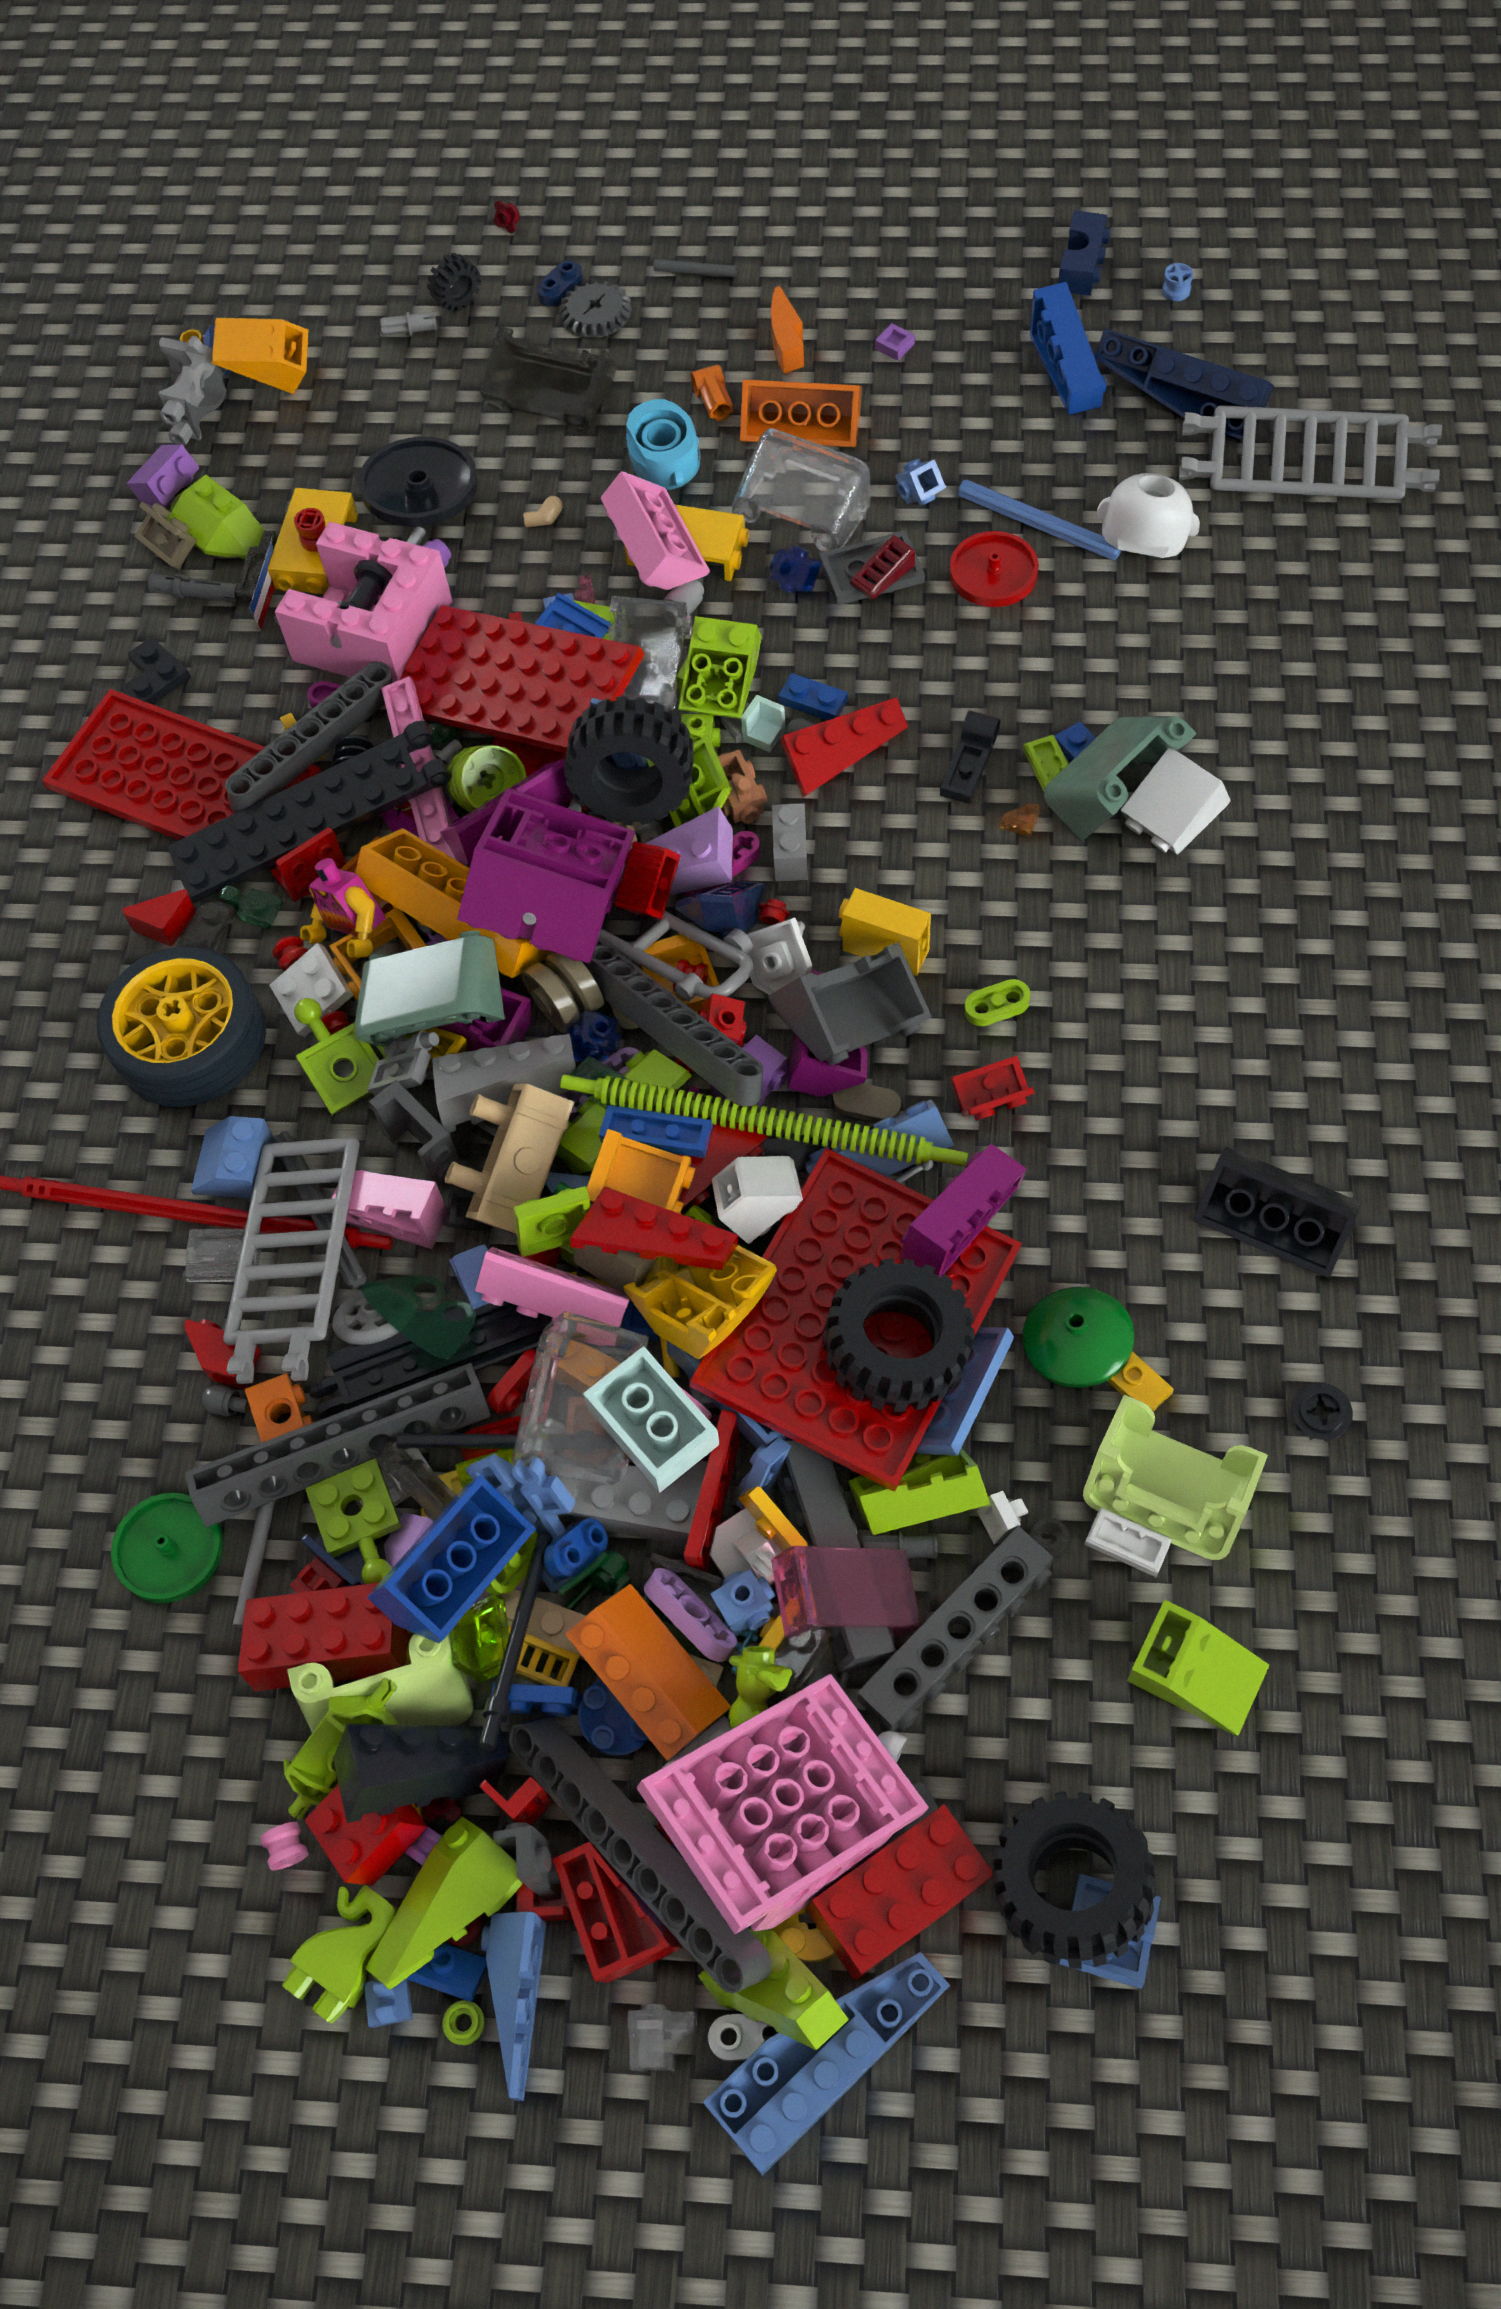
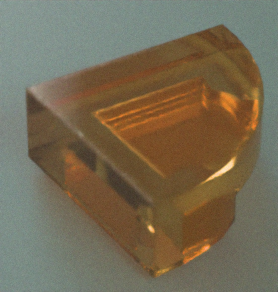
M1028 803L1024 804V807L1013 811L1009 810L1002 817L1000 828L1031 837L1040 814L1041 805Z

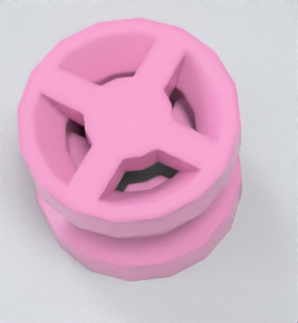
M298 1822L279 1825L261 1835L262 1847L268 1849L270 1855L267 1861L270 1870L274 1871L290 1867L304 1860L309 1855L307 1846L300 1842L301 1828Z

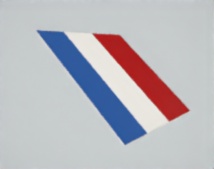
M272 539L249 607L260 631H262L275 589L267 570L273 554Z

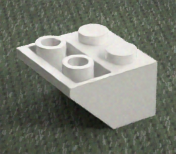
M789 1156L737 1157L712 1178L719 1220L748 1244L758 1236L766 1234L776 1221L785 1214L793 1212L803 1200L794 1160Z

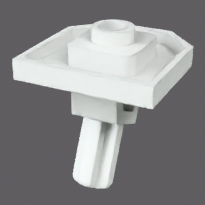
M792 918L746 934L753 944V949L747 953L753 962V971L750 975L753 986L768 995L795 979L809 974L813 965L802 938L805 929L802 921L798 922L796 918Z
M743 1508L714 1528L709 1556L724 1580L735 1572L742 1571L744 1573L751 1569L757 1580L763 1576L768 1584L771 1585L774 1582H782L784 1575L803 1563L801 1554L786 1557L772 1539L767 1540L759 1533L754 1525L756 1522L755 1518L746 1508Z

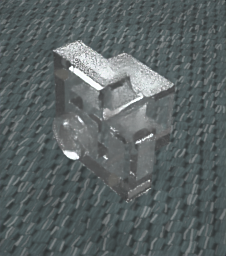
M662 2004L641 2005V2010L628 2011L630 2069L633 2071H675L676 2051L679 2044L687 2036L697 2034V2015L694 2012H672L671 2010H666V2005Z

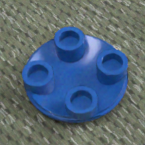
M601 1679L594 1682L585 1691L578 1709V1722L584 1738L592 1747L608 1755H626L640 1749L649 1740Z

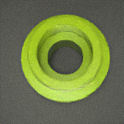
M461 2000L452 2004L443 2017V2031L446 2037L457 2045L464 2046L474 2043L479 2039L485 2027V2017L482 2009L474 2002ZM463 2015H469L472 2021L467 2031H460L458 2029V2020Z

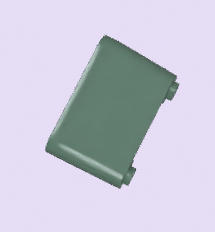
M1176 716L1119 717L1048 783L1044 791L1045 801L1075 835L1083 841L1126 803L1128 797L1127 788L1116 775L1127 764L1132 770L1142 764L1151 765L1150 768L1152 769L1168 748L1178 751L1197 733L1186 721Z
M466 931L460 933V938L393 955L378 953L369 956L370 960L364 963L354 1026L356 1040L386 1047L395 1039H405V1034L455 1022L469 1024L472 1023V1020L481 1018L480 1016L486 1017V1022L488 1023L504 1020L494 939L481 936L479 931Z

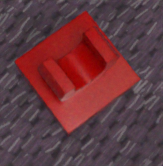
M315 1557L289 1586L296 1593L340 1588L346 1584Z

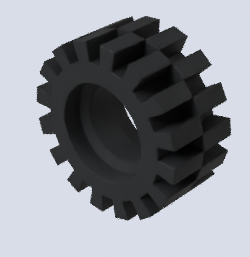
M451 253V257L448 254L443 256V262L440 259L436 262L438 264L437 268L432 267L431 272L433 276L428 275L430 284L427 285V288L430 291V295L446 310L448 309L453 312L454 309L461 311V305L464 308L468 307V300L474 301L475 297L473 294H478L480 290L477 285H481V279H479L481 275L478 269L464 256ZM458 278L456 283L451 287L454 280Z

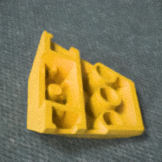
M737 1245L722 1271L689 1265L672 1273L663 1269L656 1272V1280L636 1287V1284L632 1282L623 1286V1288L658 1336L699 1360L730 1335L750 1313L771 1284L777 1269L775 1264Z

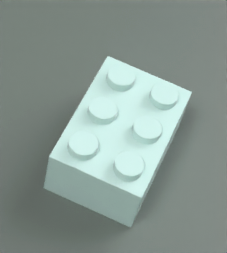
M644 1346L583 1393L588 1410L659 1493L719 1445L717 1429Z

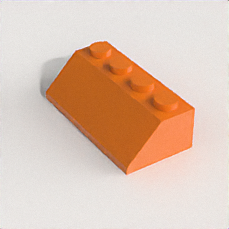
M743 380L740 441L856 447L862 386Z
M629 1584L597 1606L565 1634L667 1761L672 1760L731 1708L728 1701L632 1584Z

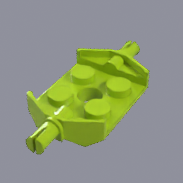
M383 1678L374 1693L369 1696H337L328 1699L329 1711L291 1763L286 1758L283 1761L284 1775L293 1791L299 1794L294 1803L288 1808L292 1817L296 1818L297 1816V1819H302L312 1804L318 1806L337 1786L338 1779L333 1757L347 1724L400 1725L385 1706L386 1702L397 1690V1685L392 1680L388 1682V1678Z

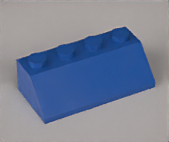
M480 1475L457 1494L367 1598L395 1625L440 1643L537 1528Z

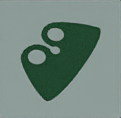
M432 1276L395 1277L361 1285V1291L365 1299L388 1323L417 1346L441 1359L447 1360L456 1353L467 1338L476 1318L475 1310L472 1306L459 1300L442 1302L432 1312L424 1311L422 1308L425 1304H433L439 1301L446 1292L445 1285L439 1279ZM428 1282L437 1287V1292L431 1297L424 1298L416 1295L414 1288L420 1283ZM458 1306L466 1311V1316L460 1321L452 1322L443 1317V1312L448 1307Z

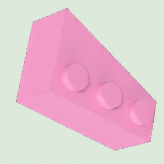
M355 1170L346 1223L432 1249L447 1215V1208L436 1182ZM338 1185L331 1199L336 1198Z

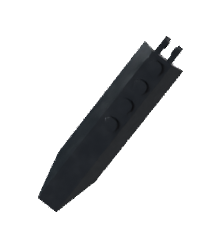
M468 1301L409 1323L401 1332L386 1340L366 1345L353 1344L327 1354L334 1376L312 1384L308 1392L310 1397L319 1399L331 1395L339 1389L341 1396L327 1400V1402H323L316 1407L317 1417L327 1418L342 1412L345 1408L346 1410L465 1364L471 1363L474 1371H478L525 1353L531 1348L535 1349L546 1345L553 1340L562 1327L551 1323L553 1317L538 1313L537 1318L521 1314L516 1311L518 1305L506 1301L503 1302L502 1306L488 1303L476 1309H473ZM573 1325L572 1330L569 1331L573 1332L581 1327Z

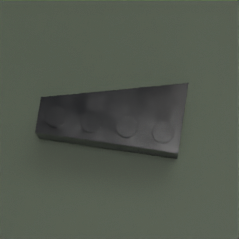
M347 1724L333 1757L347 1823L360 1821L364 1814L377 1812L378 1816L394 1813L396 1807L414 1804L416 1808L431 1804L432 1799L446 1797L448 1800H454L484 1793L479 1787L484 1780L495 1789L509 1759L501 1727L495 1749L493 1751H486L479 1747L484 1726Z

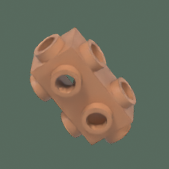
M740 749L719 755L718 758L732 787V791L722 806L721 811L725 817L731 815L734 823L742 821L745 824L755 822L760 817V814L764 813V803L767 802V795L763 785H757L754 780L756 775L751 761L744 760Z

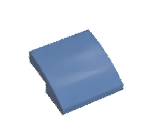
M1079 1873L1071 1911L1084 1910L1097 1905L1110 1893L1114 1883ZM1156 1896L1153 1899L1154 1911L1151 1921L1144 1923L1145 1933L1138 1942L1133 1940L1128 1942V1952L1119 1958L1113 1952L1107 1954V1964L1097 1967L1094 1966L1093 1959L1083 1960L1082 1969L1077 1970L1142 1989L1146 1977L1151 1943L1155 1935L1161 1897ZM1060 1959V1965L1069 1967L1068 1960Z

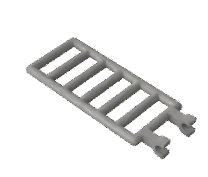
M354 1137L265 1144L261 1149L223 1335L225 1344L235 1345L234 1354L229 1359L226 1371L229 1374H237L236 1381L239 1384L253 1383V1359L256 1344L290 1342L288 1354L284 1356L282 1362V1370L284 1372L292 1371L291 1379L293 1381H307L310 1342L323 1340L327 1333L360 1146L359 1140ZM344 1152L341 1168L271 1173L274 1157ZM338 1182L335 1199L265 1203L268 1187ZM333 1213L330 1230L259 1234L263 1217ZM327 1244L325 1260L321 1262L253 1266L255 1251L258 1248ZM321 1276L318 1294L246 1298L250 1280ZM316 1308L313 1326L240 1330L243 1312Z

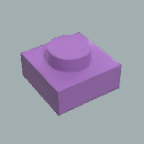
M891 323L875 340V349L898 361L915 344V335Z

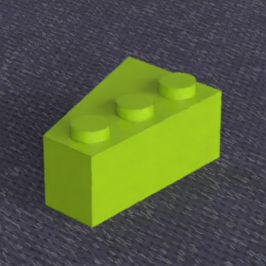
M962 1448L958 1456L915 1453L895 1492L862 1475L848 1481L861 1519L873 1535L990 1505L978 1466Z
M752 1927L749 1929L765 1947L771 1959V1972L765 1980L731 1994L725 1992L705 1970L698 1975L719 2005L727 2009L732 2007L744 2013L747 2018L755 2022L760 2020L774 2027L776 2032L815 2050L822 2046L849 2020L828 1989L772 1929L754 1931Z

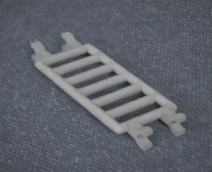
M1223 405L1215 409L1214 417L1185 412L1182 435L1213 434L1211 461H1198L1195 458L1182 457L1179 479L1210 478V487L1213 490L1402 499L1405 496V488H1416L1424 492H1434L1435 484L1439 483L1440 470L1430 469L1418 472L1406 471L1408 443L1436 448L1438 439L1442 436L1441 424H1431L1425 427L1409 426V417L1405 414ZM1226 418L1244 419L1240 479L1222 478ZM1256 420L1275 421L1271 480H1253ZM1287 421L1305 422L1301 482L1283 481ZM1317 423H1335L1332 483H1314ZM1348 424L1366 425L1363 485L1344 484ZM1378 426H1396L1393 487L1375 486Z

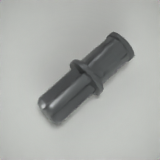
M898 1531V1535H864L861 1539V1550L867 1558H898V1562H903V1558L937 1559V1534L903 1535L902 1531Z

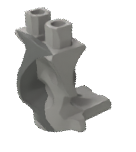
M195 336L190 338L189 343L161 337L159 345L161 351L169 360L171 370L181 374L172 386L159 391L163 403L160 415L163 421L172 426L168 433L170 441L185 446L190 438L196 440L202 438L199 427L200 419L217 409L225 399L227 391L223 382V376L227 369L212 364L213 349L204 345Z

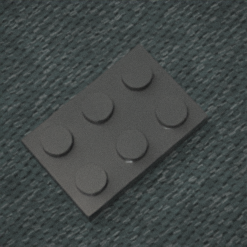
M906 530L819 553V562L837 606L868 598L850 585V580L893 535L913 548ZM916 553L915 566L881 594L924 583L925 574ZM879 570L876 571V572H878L880 575H882V576L884 575V574L881 573ZM869 577L866 579L871 584H876V582L870 579Z

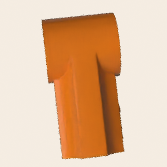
M717 364L692 371L690 377L694 393L697 398L702 399L709 417L716 419L717 422L727 419L728 415L733 412V403L726 390L724 375L720 365Z

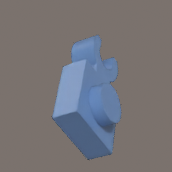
M537 1457L533 1458L529 1467L525 1465L522 1459H518L512 1469V1475L523 1484L520 1491L539 1517L570 1514L576 1501L557 1475L547 1476L544 1463Z

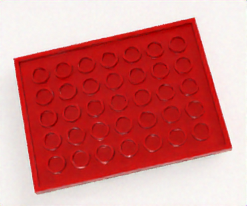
M825 1148L801 1189L803 1200L793 1212L786 1215L762 1258L775 1264L777 1269L771 1284L755 1307L732 1333L703 1357L690 1380L689 1387L895 1492L942 1399L938 1402H933L930 1399L927 1407L919 1410L913 1409L912 1405H907L905 1412H893V1406L884 1405L882 1410L871 1407L873 1401L865 1397L861 1402L851 1396L853 1389L849 1385L846 1388H842L835 1380L838 1370L831 1371L826 1362L828 1352L823 1349L824 1328L832 1299L837 1289L842 1288L844 1280L851 1273L858 1275L860 1267L869 1263H873L875 1267H878L880 1260L892 1258L895 1264L902 1263V1260L899 1258L904 1246L900 1242L903 1235L909 1229L910 1224L934 1200L839 1153ZM988 1226L982 1229L945 1273L954 1281L951 1288L954 1291L960 1289L967 1300L964 1308L969 1307L972 1310L974 1320L971 1327L975 1330L974 1337L1022 1245L1021 1242ZM879 1313L867 1319L863 1324L865 1334L870 1342L878 1350L892 1357L902 1359L915 1358L926 1354L933 1347L931 1337L926 1328L913 1317L903 1313Z

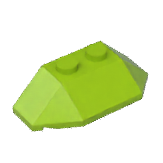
M207 475L195 481L175 496L169 510L171 513L168 517L171 519L175 517L188 525L189 529L187 532L197 539L194 546L206 555L241 557V559L251 560L270 545L271 538L247 506Z
M687 727L690 732L689 736L693 740L694 745L692 780L689 793L682 801V804L675 811H669L675 827L718 806L721 809L732 791L730 782L709 736L706 733ZM646 758L649 767L655 765L652 761Z

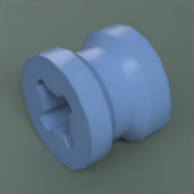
M1174 263L1166 268L1164 273L1165 282L1162 287L1164 297L1172 301H1181L1189 296L1191 291L1190 283L1193 279V270L1190 266L1183 263Z

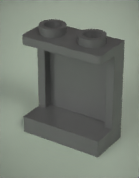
M397 1080L369 1101L383 1134L391 1142L408 1130L423 1145L418 1150V1154L430 1181L436 1182L438 1185L442 1180L445 1181L448 1168L452 1162H457V1164L461 1165L449 1132Z

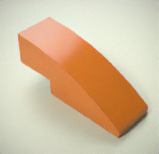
M778 286L774 289L771 304L772 340L777 362L783 374L804 367L803 322L782 288Z

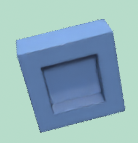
M378 1980L364 1983L369 2027L375 2028L413 2020L409 1980H403L391 1990L387 1989Z

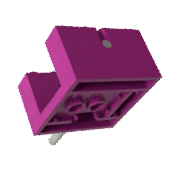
M507 788L474 849L457 920L465 922L474 928H484L499 933L507 939H517L520 936L531 940L530 944L540 950H550L565 955L574 961L590 963L597 946L605 915L610 913L616 898V890L622 878L635 831L580 813L583 807L576 801L574 796L569 807L565 808Z

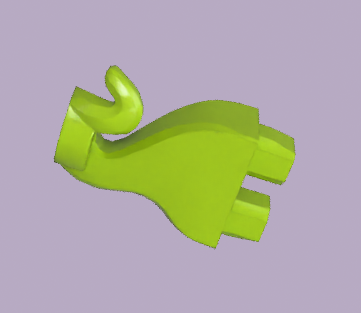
M367 1885L360 1889L352 1902H349L348 1889L344 1886L340 1887L337 1908L341 1917L349 1921H356L370 1911L372 1914L371 1922L362 1926L326 1930L307 1939L289 1960L294 1965L282 1984L286 1990L300 2000L305 1998L315 1982L324 1987L326 1990L312 2010L331 2024L344 2013L348 2006L354 2009L365 1991L364 1983L367 1982V1970L365 1968L398 1911L395 1906Z

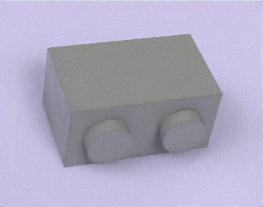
M805 803L772 805L775 882L808 880Z

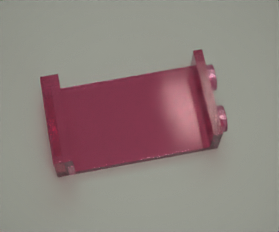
M792 1546L771 1559L785 1637H798L814 1627H890L893 1636L900 1637L921 1626L919 1607L916 1601L906 1550Z

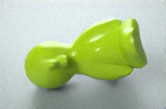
M748 1646L743 1648L742 1655L730 1656L729 1663L737 1667L735 1683L739 1693L738 1698L731 1705L728 1712L730 1729L767 1710L766 1699H769L776 1691H783L788 1686L792 1670L775 1664L774 1648Z

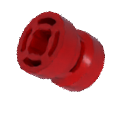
M305 508L295 515L294 524L299 533L302 547L307 551L317 552L316 542L326 528V522L320 510Z

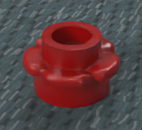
M770 898L767 899L766 904L760 903L758 905L760 909L758 918L766 924L774 925L785 921L790 916V912L786 909V904L780 900Z

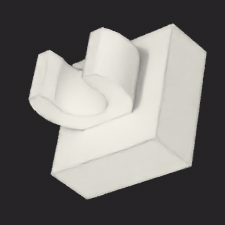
M1003 1491L990 1495L988 1497L990 1505L980 1507L977 1511L994 1545L1002 1543L1018 1525H1021L1019 1516L1028 1513L1022 1499L1009 1502Z

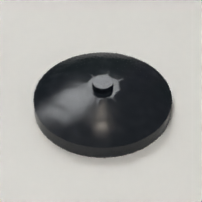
M424 436L401 439L387 444L374 452L360 470L358 485L365 507L374 516L394 525L417 527L445 521L461 512L473 499L477 490L478 479L475 463L465 449L445 439Z

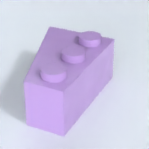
M719 806L645 843L667 848L681 855L669 895L732 883L733 828Z

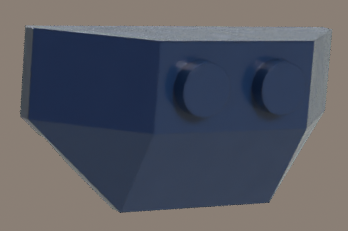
M732 881V883H727L721 887L710 888L676 901L675 908L706 931L717 932L718 938H724L735 928L745 933V931L756 925L759 913L758 905L762 902L765 883Z

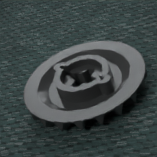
M597 280L594 284L589 285L585 282L583 287L575 286L574 291H567L566 297L561 299V306H559V316L563 326L575 335L588 338L603 337L615 333L628 322L632 312L630 297L626 295L625 290H620L617 284L610 286L608 281L599 284Z

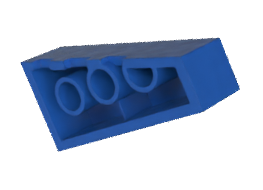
M1067 282L1033 290L1030 337L1068 415L1101 407L1103 393H1106V381L1098 369Z

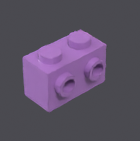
M182 444L161 445L126 484L140 502L143 501L151 506L156 502L163 507H167L172 504L177 492L192 482V476L199 467Z

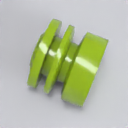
M478 745L464 748L453 757L448 766L451 779L447 783V787L455 803L466 811L472 812L527 776L524 765L518 756L507 748L494 745ZM480 774H485L486 779L482 781L483 785H478L477 782L481 778Z

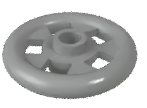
M379 1285L364 1289L349 1297L336 1310L332 1321L333 1331L341 1340L355 1345L373 1344L386 1340L401 1332L413 1320L417 1311L416 1298L411 1291L398 1285ZM402 1303L403 1306L393 1310L391 1305ZM359 1309L355 1316L351 1315L354 1311ZM357 1324L363 1326L360 1330L352 1329Z

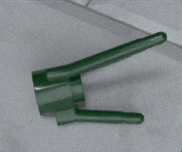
M612 1550L601 1551L593 1562L558 1589V1593L564 1595L591 1574L590 1580L564 1608L573 1611L595 1586L603 1591L615 1588L613 1595L625 1588L631 1582V1578L626 1575L630 1570V1566L625 1558Z

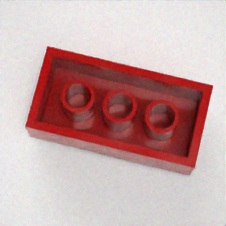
M379 1583L247 1599L245 1603L238 1673L254 1691L291 1687L288 1669L307 1663L323 1665L330 1672L333 1682L367 1678L405 1666L408 1630L395 1625L367 1598Z
M944 1804L814 1898L806 1910L855 1982L985 1885L993 1877V1871Z

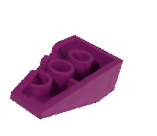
M811 969L810 973L813 972V974H816V976L823 974V972L816 971L813 969ZM794 1033L787 1088L823 1097L865 1083L868 1059L865 1046L848 1052V1059L830 1066L828 1060L820 1062Z

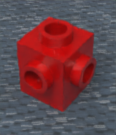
M712 993L701 1004L697 1014L733 1042L738 1043L742 1041L746 1032V1021H743L745 1002Z

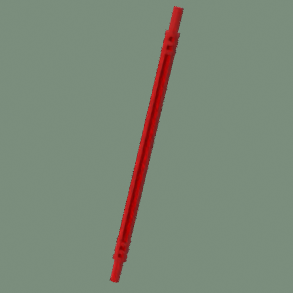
M0 1175V1189L21 1192L24 1197L245 1231L249 1213L246 1210L31 1176L21 1179ZM285 1216L263 1217L259 1233L316 1231L318 1229L314 1221ZM345 1225L344 1236L351 1248H357L359 1245L391 1250L393 1245L392 1236L361 1232L359 1227Z

